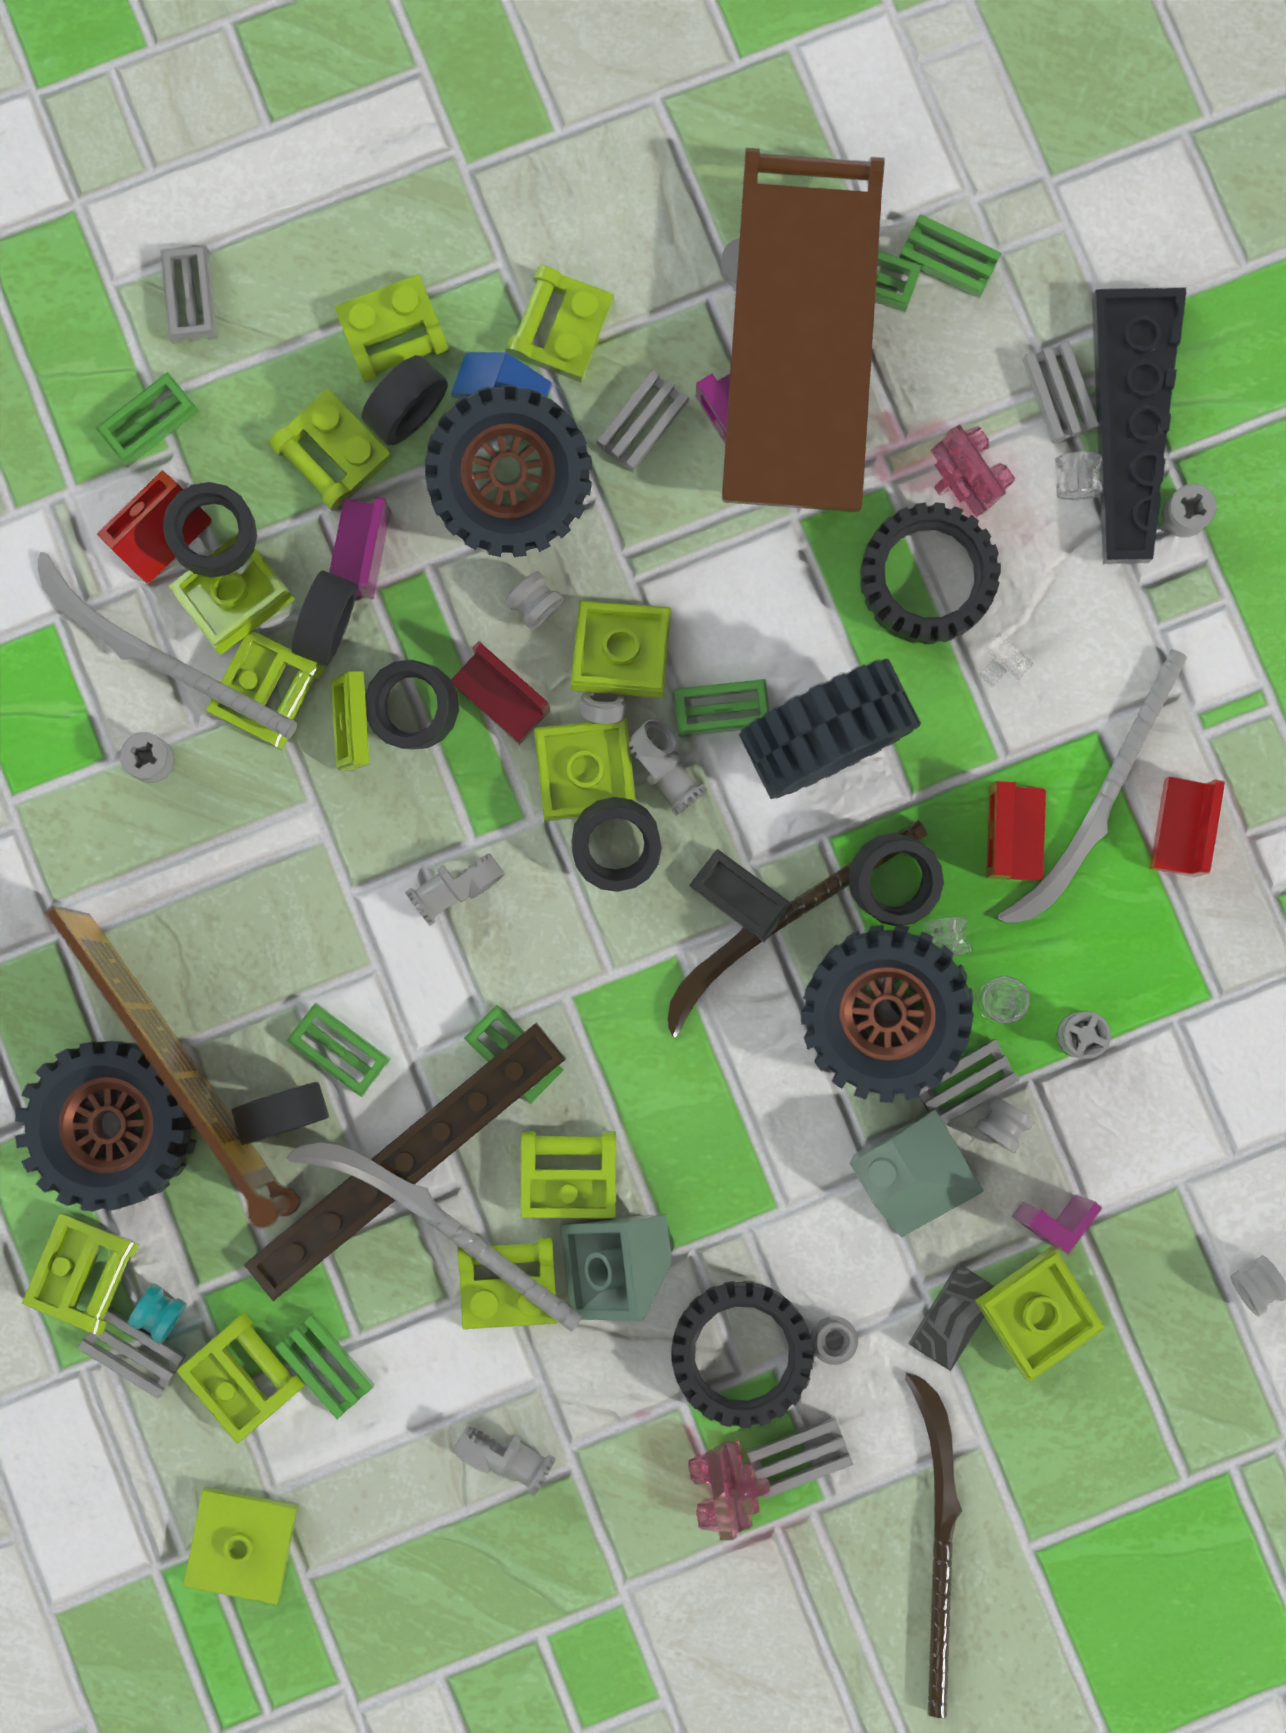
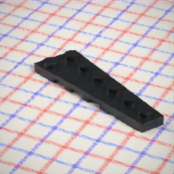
M1186 287L1096 289L1092 294L1096 411L1099 424L1097 435L1103 564L1149 563L1153 560L1161 501L1160 485L1164 477L1166 461L1164 452L1166 436L1170 429L1171 414L1169 413L1172 390L1175 387L1177 370L1175 365L1177 349L1181 341Z

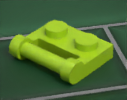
M538 265L533 277L536 285L516 336H510L505 351L519 360L582 383L612 308L614 294L562 275L552 267ZM553 291L564 295V298L543 349L535 346L532 342Z
M420 274L334 306L364 383L377 379L375 374L395 367L412 356H424L434 351L436 355L449 351L445 336ZM424 326L428 333L371 356H368L366 348Z
M328 388L292 422L276 431L268 442V446L278 456L284 455L323 495L321 501L331 511L341 507L344 498L349 499L393 458L383 444ZM307 434L346 476L336 483L297 442Z
M252 631L242 640L221 683L266 705L286 665L298 670L276 711L293 720L314 679L319 681L325 667L317 662L292 653L291 649ZM211 699L205 710L209 714L280 750H283L288 740L277 732L214 699Z
M522 1131L521 1218H616V1131H602V1136H537L536 1131ZM536 1155H602V1169H536Z
M60 1213L22 1304L87 1332L103 1335L108 1323L104 1318L129 1257L135 1258L140 1243L70 1215ZM103 1246L110 1249L111 1253L88 1308L84 1312L76 1307Z
M553 1237L538 1238V1243L490 1246L512 1263L539 1262L540 1275L529 1276L548 1289L550 1293L557 1296ZM458 1246L462 1330L558 1323V1320L552 1318L546 1311L540 1309L534 1302H531L500 1277L475 1278V1266L483 1264Z
M246 1312L240 1315L176 1370L237 1445L306 1385L297 1374L293 1377L253 1330L251 1325L254 1322ZM235 1339L278 1389L271 1397L268 1398L226 1348Z

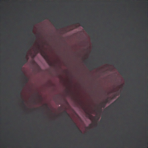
M959 424L946 433L945 438L930 450L938 461L935 467L943 477L934 486V489L939 496L952 490L960 503L965 501L977 518L986 513L1006 494L1005 490L1015 481V477L1005 464L998 463L989 468L981 456L990 447L989 439L981 427L977 426L964 430Z
M739 1440L725 1441L710 1451L700 1453L689 1459L688 1466L691 1480L694 1484L711 1483L713 1494L712 1499H704L697 1504L696 1514L699 1528L719 1532L720 1541L734 1540L737 1538V1533L753 1527L751 1515L760 1512L758 1497L769 1493L771 1490L768 1479L754 1478L752 1463L742 1464Z

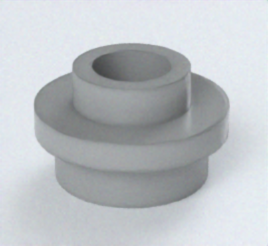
M825 1317L816 1323L811 1332L813 1352L821 1361L827 1364H843L850 1360L857 1350V1332L854 1326L843 1317ZM832 1331L842 1334V1343L836 1348H830L825 1343L827 1334Z

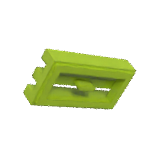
M347 671L331 681L335 758L338 771H354L356 768H362L370 764L364 671Z

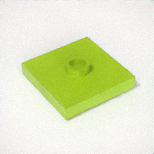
M237 534L209 554L208 557L220 555L230 549L236 541ZM254 548L253 554L244 566L229 575L211 578L194 574L188 570L168 585L220 656L295 599L256 548Z
M579 600L570 684L571 691L664 698L671 607Z
M627 718L609 724L586 722L534 728L544 822L577 819L584 809L596 801L606 798L620 797L632 799L636 802Z
M1049 1247L975 1300L1022 1377L1028 1382L1033 1381L1105 1329L1104 1324L1059 1252L1052 1247Z
M205 1487L201 1494L183 1587L277 1605L281 1597L299 1505Z

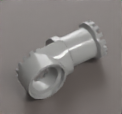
M649 719L629 738V747L633 746L632 754L636 752L637 756L635 758L639 759L651 773L647 778V782L650 785H656L673 805L671 811L676 816L691 805L689 800L694 803L696 799L706 792V787L703 784L697 785L681 765L682 758L675 751L678 744L676 736L665 723L657 719ZM653 738V739H654L653 743H654V744H657V743H658L659 746H658V747L654 746L649 739Z
M490 853L480 858L482 862L476 860L477 866L475 868L472 864L469 865V869H464L463 873H460L456 879L442 865L437 869L438 874L417 890L410 888L405 892L414 906L419 904L416 909L417 911L422 909L420 915L429 926L436 922L435 916L457 900L464 902L469 897L471 899L477 897L505 875Z
M470 1426L465 1428L453 1448V1452L457 1457L471 1467L485 1473L490 1471L498 1475L506 1473L527 1486L529 1494L532 1496L536 1495L543 1484L542 1481L544 1482L546 1479L544 1477L545 1474H549L556 1458L551 1455L543 1457L523 1445L521 1437L516 1434L513 1435L506 1448H504L499 1443H496V1440L493 1438L489 1439L487 1434L484 1438L481 1437L482 1431L479 1430L475 1434L476 1428Z

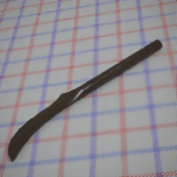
M916 820L897 833L912 837L917 841L928 835L919 820ZM900 852L891 853L884 856L878 861L873 870L876 869V867L881 866L891 858L895 857ZM852 862L790 901L793 906L770 936L850 885L848 876ZM743 927L730 941L701 962L687 975L670 1000L667 1021L668 1029L673 1037L679 1035L686 1018L710 984L729 966L763 941Z
M906 1373L905 1380L916 1399L925 1421L933 1459L934 1559L928 1716L945 1718L947 1717L952 1540L956 1520L961 1514L962 1508L956 1495L952 1433L947 1411L938 1392L925 1379L916 1374Z

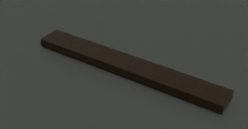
M536 1022L371 1160L394 1175L415 1185L567 1058L538 1022ZM351 1175L247 1261L244 1266L274 1302L391 1205L395 1199L371 1184Z

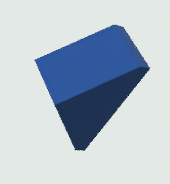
M466 352L452 388L451 397L460 399L463 396L468 397L476 393L478 389L488 386L495 388L501 387V385H515L519 388H529L538 391L548 398L552 382L507 352Z

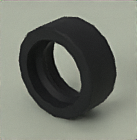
M412 356L396 366L370 394L362 410V420L387 445H396L417 431L436 410L446 394L448 388L447 379L423 356Z
M213 482L193 484L177 493L166 509L163 521L165 541L179 563L192 573L211 578L229 575L244 566L253 554L257 540L255 519L242 496L228 486ZM217 504L224 506L235 516L238 524L236 541L230 549L220 555L209 557L199 555L191 550L184 541V522L189 514L203 505Z
M323 570L317 574L298 617L292 640V653L325 666L330 664L342 641L357 594V584L355 582Z
M415 660L395 661L380 669L370 681L365 696L366 716L372 731L386 744L401 749H425L443 741L454 728L459 712L458 693L451 679L438 667ZM416 677L426 681L433 688L437 696L438 708L434 720L427 728L419 732L408 733L399 730L391 723L387 713V700L390 690L396 683L405 678Z
M611 797L598 800L584 809L574 824L571 844L575 866L587 882L599 889L614 892L634 889L648 880L659 865L662 846L657 822L647 808L632 799ZM616 818L628 820L635 824L644 839L643 852L639 859L629 867L621 869L604 868L597 864L590 855L588 847L590 835L595 827L603 821Z
M896 833L877 836L864 844L853 858L848 876L850 892L859 908L879 922L892 926L915 924L929 915L939 902L944 885L942 866L934 852L916 839ZM900 852L910 855L917 861L921 868L922 880L919 890L910 901L901 906L891 907L883 905L876 900L870 889V877L873 868L881 858L891 853Z
M312 1082L237 1106L231 1110L242 1145L254 1143L329 1118L319 1082Z

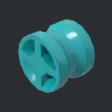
M154 1283L133 1310L128 1320V1325L135 1330L143 1328L150 1332L152 1340L160 1345L176 1326L187 1303L180 1298L170 1299L164 1295L163 1288Z

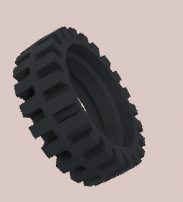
M926 502L915 504L913 508L908 509V507L897 511L894 516L886 519L876 530L864 552L860 570V586L862 594L865 595V604L868 610L873 611L875 614L874 619L880 626L884 624L889 628V633L896 637L901 635L906 638L905 641L912 643L922 641L924 644H935L939 641L944 643L969 631L986 614L998 591L1001 563L997 562L999 552L996 544L992 545L990 542L991 534L986 528L982 530L978 526L979 520L973 515L968 518L962 514L963 509L956 506L952 509L945 508V503L935 502L932 506H927ZM917 531H938L952 536L967 550L973 563L974 585L969 598L958 610L943 617H921L906 611L893 599L886 584L885 563L890 550L901 538Z
M752 1281L725 1282L722 1285L713 1286L705 1290L699 1297L697 1296L679 1318L671 1348L672 1366L676 1381L693 1408L700 1411L704 1417L711 1421H718L721 1425L727 1427L732 1425L739 1426L740 1429L751 1428V1425L757 1424L763 1426L769 1424L770 1420L776 1417L781 1418L788 1413V1409L792 1405L795 1406L801 1399V1393L807 1388L810 1381V1372L813 1369L814 1359L811 1336L802 1315L781 1293L771 1287ZM733 1307L756 1308L770 1315L783 1329L788 1343V1365L780 1382L767 1394L751 1400L728 1399L714 1392L701 1378L695 1362L696 1342L704 1325L717 1313Z

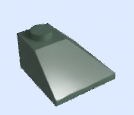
M935 1108L855 1153L850 1161L851 1167L874 1206L901 1238L984 1192Z
M666 1214L633 1215L560 1225L569 1306L583 1316L581 1320L638 1321L644 1319L672 1263Z

